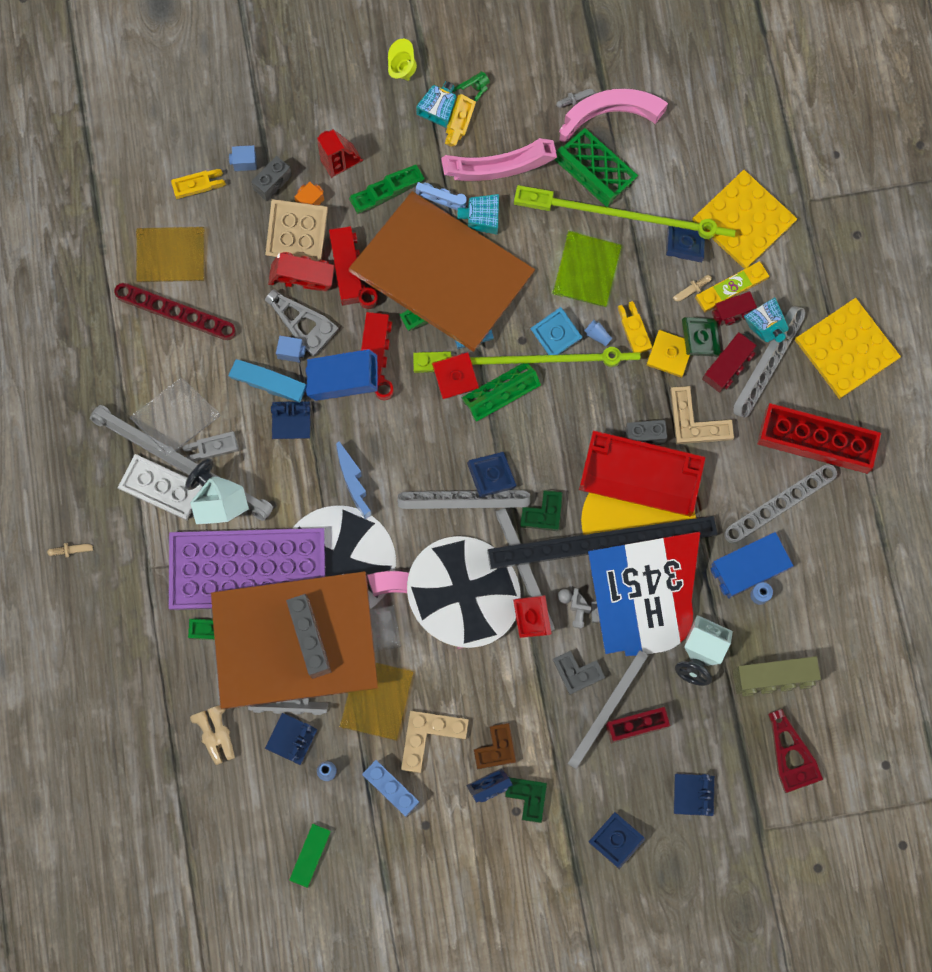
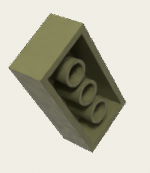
M817 656L743 665L733 670L736 694H742V697L753 696L761 691V694H770L773 691H777V689H781V692L792 691L800 686V690L810 689L821 680Z

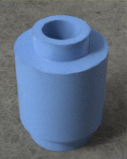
M761 582L751 590L750 597L754 603L762 605L771 599L773 590L769 584Z

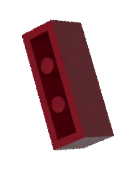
M738 332L707 370L702 380L719 393L723 389L727 390L733 383L732 377L735 374L738 376L745 368L743 366L746 360L750 362L755 356L754 350L757 345Z
M665 707L606 723L611 744L670 727Z

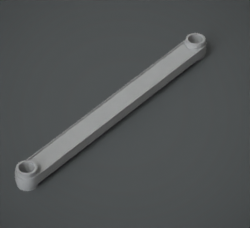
M99 405L91 413L90 419L96 425L108 427L188 475L198 465L115 417L103 405ZM245 492L248 510L261 521L268 518L273 506L268 501L258 500Z

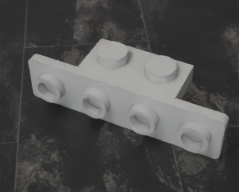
M309 698L248 706V710H253L255 713L272 711L276 714L284 712L303 714L307 712L313 715H322L327 713L328 703L309 702Z

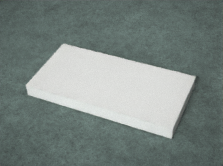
M135 454L118 489L182 519L188 520L192 512L190 502L201 490L202 486L199 485L193 490H187L185 488L187 477Z

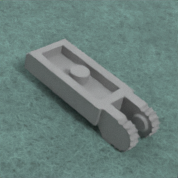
M234 431L200 439L197 442L183 446L184 451L199 449L198 454L186 457L193 462L239 451Z

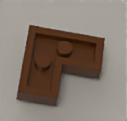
M509 723L490 726L493 746L474 749L477 770L516 763Z

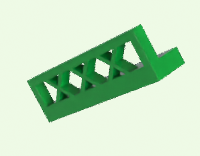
M522 363L461 398L469 408L473 419L477 422L541 386L536 371L528 363Z

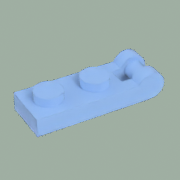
M418 182L416 186V194L424 199L458 210V207L466 208V196L464 194L456 196L446 189L439 190L434 188L429 183L422 184Z

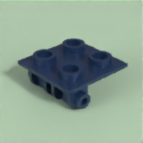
M310 401L300 403L272 402V439H310Z
M282 713L265 749L301 765L318 729Z
M675 774L674 814L714 816L715 776Z

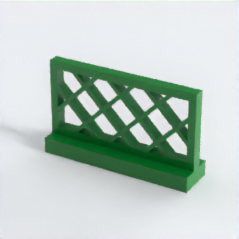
M586 128L579 132L564 147L561 146L556 151L557 158L554 160L606 207L638 178V175ZM585 135L590 140V144H581L580 138ZM569 148H578V155L570 154L567 150ZM581 148H590L591 155H581ZM593 149L603 151V156H595ZM581 159L591 160V167L584 166L581 163ZM594 160H604V167H594ZM607 161H614L617 168H608ZM595 171L604 172L605 179H598L595 176ZM607 172H617V179H608ZM620 173H627L631 178L629 180H621ZM608 183L618 184V190L615 192L610 190Z

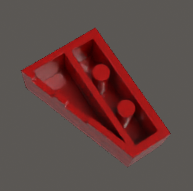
M334 129L324 131L317 137L320 160L331 178L363 161L353 143Z
M282 252L271 263L268 285L280 282L286 283V287H292V284L303 286V289L327 291L332 285L334 265L329 264L328 261H314L307 256L296 257L292 253Z

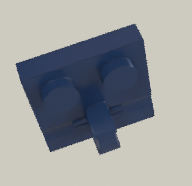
M668 226L666 256L702 263L705 239L698 234V231Z
M504 452L471 459L467 462L480 497L515 489L516 483Z
M500 768L466 786L477 803L485 802L497 796V793L500 794L507 791L508 787L512 786V783L504 770Z
M614 812L588 842L614 866L620 869L645 841V837Z

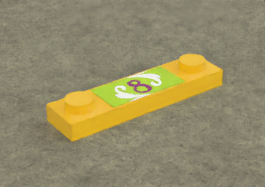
M759 261L697 294L695 298L704 313L714 308L715 303L738 296L769 279V275Z

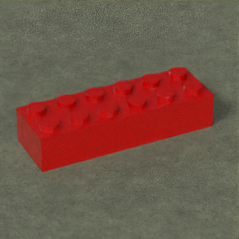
M769 403L765 409L757 445L868 474L874 467L881 433Z

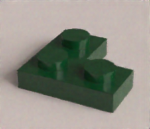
M544 490L541 509L522 507L520 527L559 531L563 492Z
M509 777L512 786L508 787L509 789L505 792V798L524 800L522 821L542 823L547 783Z

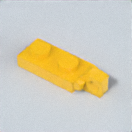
M463 94L457 96L447 125L446 133L448 135L446 136L445 144L450 147L456 146L458 140L465 136L476 104L475 101Z

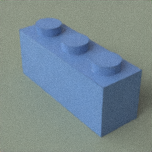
M377 760L362 774L405 817L420 803Z

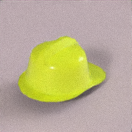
M403 38L395 41L388 51V72L392 78H401L409 81L415 73L417 65L414 59L412 43Z

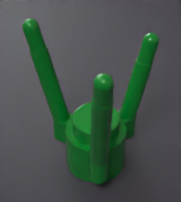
M481 71L467 81L455 86L452 92L460 88L464 90L472 85L475 90H480L473 99V101L477 102L481 95L488 90L486 85L490 81L488 76Z

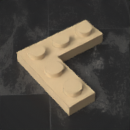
M690 386L673 387L670 389L676 444L734 439L732 420L694 423Z
M410 711L401 770L421 773L427 734L466 740L469 719Z

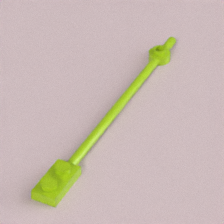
M517 185L514 205L550 211L551 205L690 229L698 231V234L704 239H710L715 234L735 237L736 232L733 229L717 227V224L711 219H704L700 223H693L553 198L554 191Z
M608 347L601 354L470 357L472 365L603 361L606 366L615 367L621 360H640V352L621 353L615 347ZM451 352L413 353L414 373L434 372L432 362L451 357ZM613 353L615 358H610L608 355Z

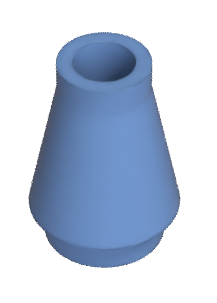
M593 320L584 330L588 337L604 346L612 340V337L599 321Z
M322 762L317 768V775L323 781H330L336 776L337 769L332 762ZM329 767V772L324 774L323 768Z

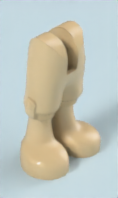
M220 705L207 710L214 724L215 733L210 728L206 711L190 716L191 722L198 724L202 729V743L206 745L215 765L223 763L221 753L219 752L221 747L228 761L235 758L229 736L230 731L222 724V714L226 709H221Z

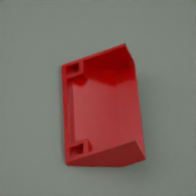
M593 431L579 490L691 517L694 512L706 457Z

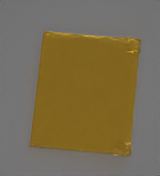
M204 227L137 228L136 281H204Z
M376 663L379 689L348 693L339 727L397 741L413 671Z

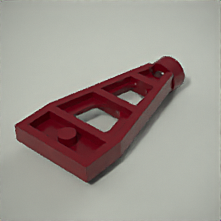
M783 709L769 713L777 772L784 792L788 793L822 781L823 778L816 760L786 718ZM781 718L782 721L777 723L776 720ZM785 731L790 733L794 741V745L783 748L780 741V734ZM791 750L799 752L804 760L803 765L789 769L785 758L787 752Z

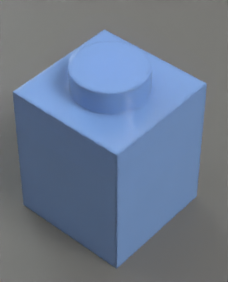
M254 145L232 147V153L229 154V163L233 165L235 171L257 170Z
M279 336L276 351L277 359L300 363V359L304 357L306 346H302V339Z

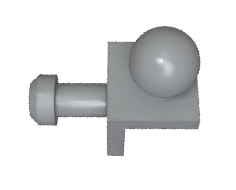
M574 588L573 595L568 589L560 590L558 593L559 601L561 603H569L572 600L570 610L576 611L575 621L572 623L573 627L583 628L584 613L589 614L591 607L579 593L578 589Z

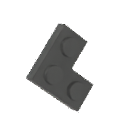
M571 651L553 658V662L569 695L605 679L597 660L579 668Z

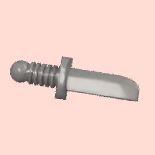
M587 89L574 95L568 93V97L558 101L556 105L558 108L571 103L575 106L577 101L594 95L595 92L593 89Z

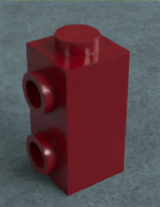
M749 291L715 303L712 316L715 321H718L719 326L724 324L729 326L738 319L743 318V320H746L744 316L756 309L757 306Z

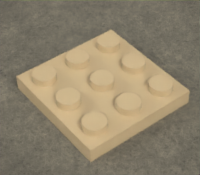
M272 199L265 255L277 257L279 253L289 252L296 257L307 256L314 261L322 260L328 207Z

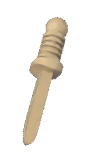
M706 275L696 283L694 280L691 281L692 285L675 295L673 299L681 301L695 291L701 292L699 288L710 282L711 276Z
M64 543V548L49 549L47 553L49 556L65 554L66 558L69 557V554L93 551V546L91 544L68 546V543Z

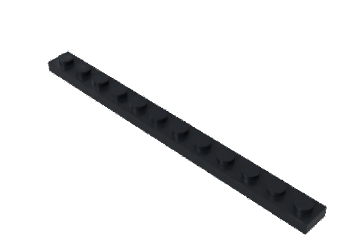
M714 516L491 548L487 549L491 570L589 555L588 551L700 532V538L714 537L718 534Z

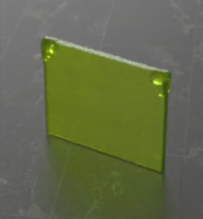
M568 231L552 294L606 307L622 245Z

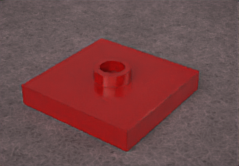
M468 352L432 362L442 399L479 388Z
M545 595L513 599L520 638L552 634Z

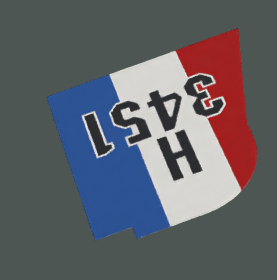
M700 532L588 551L605 654L625 651V656H636L639 651L646 655L664 652L676 647L686 638L693 622L691 601Z

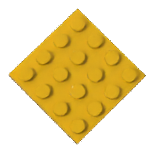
M745 170L740 172L692 219L694 223H700L704 219H711L717 224V227L736 230L735 237L715 234L712 239L744 269L754 263L797 221V218Z
M856 298L795 338L796 343L839 400L901 357Z

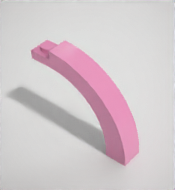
M612 89L596 93L576 104L565 115V124L559 131V140L566 144L577 129L586 121L608 112H630L645 117L656 124L665 113L668 103L655 95L634 89Z
M539 138L523 148L500 155L480 158L445 155L441 160L444 175L454 176V180L483 181L527 172L557 158L553 140Z
M385 571L367 575L373 596L386 593H407L409 573Z

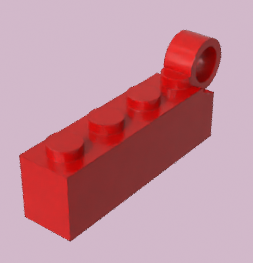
M351 226L330 229L329 234L342 306L360 303L365 309L374 308L378 302L376 291L372 288H365V284L361 285L360 278L349 272L350 266L360 255L359 249L355 250L354 246L357 243L356 232L352 233ZM366 294L374 296V300L370 303L364 302L362 298Z
M366 312L361 350L370 349L377 355V391L375 395L378 399L385 401L390 399L394 393L392 383L385 379V375H382L383 368L387 367V357L384 356L385 350H389L390 339H387V334L392 330V321H389L388 314ZM382 385H387L390 388V392L382 395L378 392V388Z

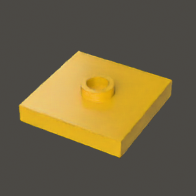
M659 330L646 366L682 378L690 356L686 354L684 338Z

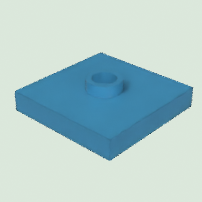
M561 307L530 328L548 355H559L582 339V336Z

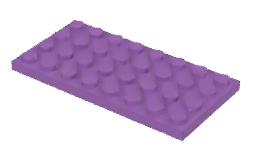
M324 528L169 532V610L212 609L211 592L325 577Z

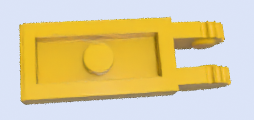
M206 170L172 179L171 183L176 199L225 186L226 183L223 179L209 181V178L213 179L222 176V170Z
M629 302L632 316L628 318L623 305H619L618 311L622 319L621 323L633 353H643L652 350L651 342L634 302Z

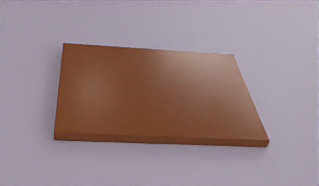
M412 191L350 266L349 272L474 352L533 275L535 269Z
M366 572L211 592L221 709L379 689ZM306 594L310 600L332 672L314 679L308 674L286 602L288 599Z

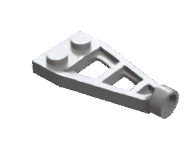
M275 289L265 298V301L273 307L293 337L302 339V346H306V351L313 357L339 331V328L325 316L282 296ZM288 307H292L300 313L293 321L289 320L284 314ZM302 318H308L316 323V326L308 335L302 334L297 326Z

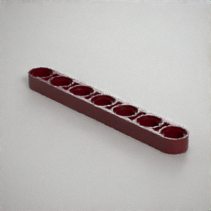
M119 283L114 289L115 296L121 302L223 340H231L236 335L234 325L223 319L126 283ZM122 288L128 289V294L124 297L118 295L119 290ZM140 294L146 297L143 303H137L135 300ZM161 301L163 303L162 308L154 309V302ZM174 307L180 309V313L177 316L170 314V310ZM190 314H196L198 318L195 322L191 323L187 320V317ZM206 321H214L215 326L212 329L205 328ZM230 327L232 328V333L227 336L223 335L222 329Z

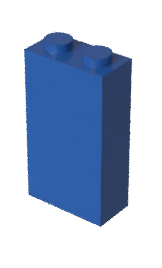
M370 349L307 359V396L318 401L376 392L377 355Z
M774 532L713 561L711 564L712 568L710 569L714 578H718L721 583L719 585L721 592L730 599L755 587L758 583L765 582L790 570L793 564L779 537Z

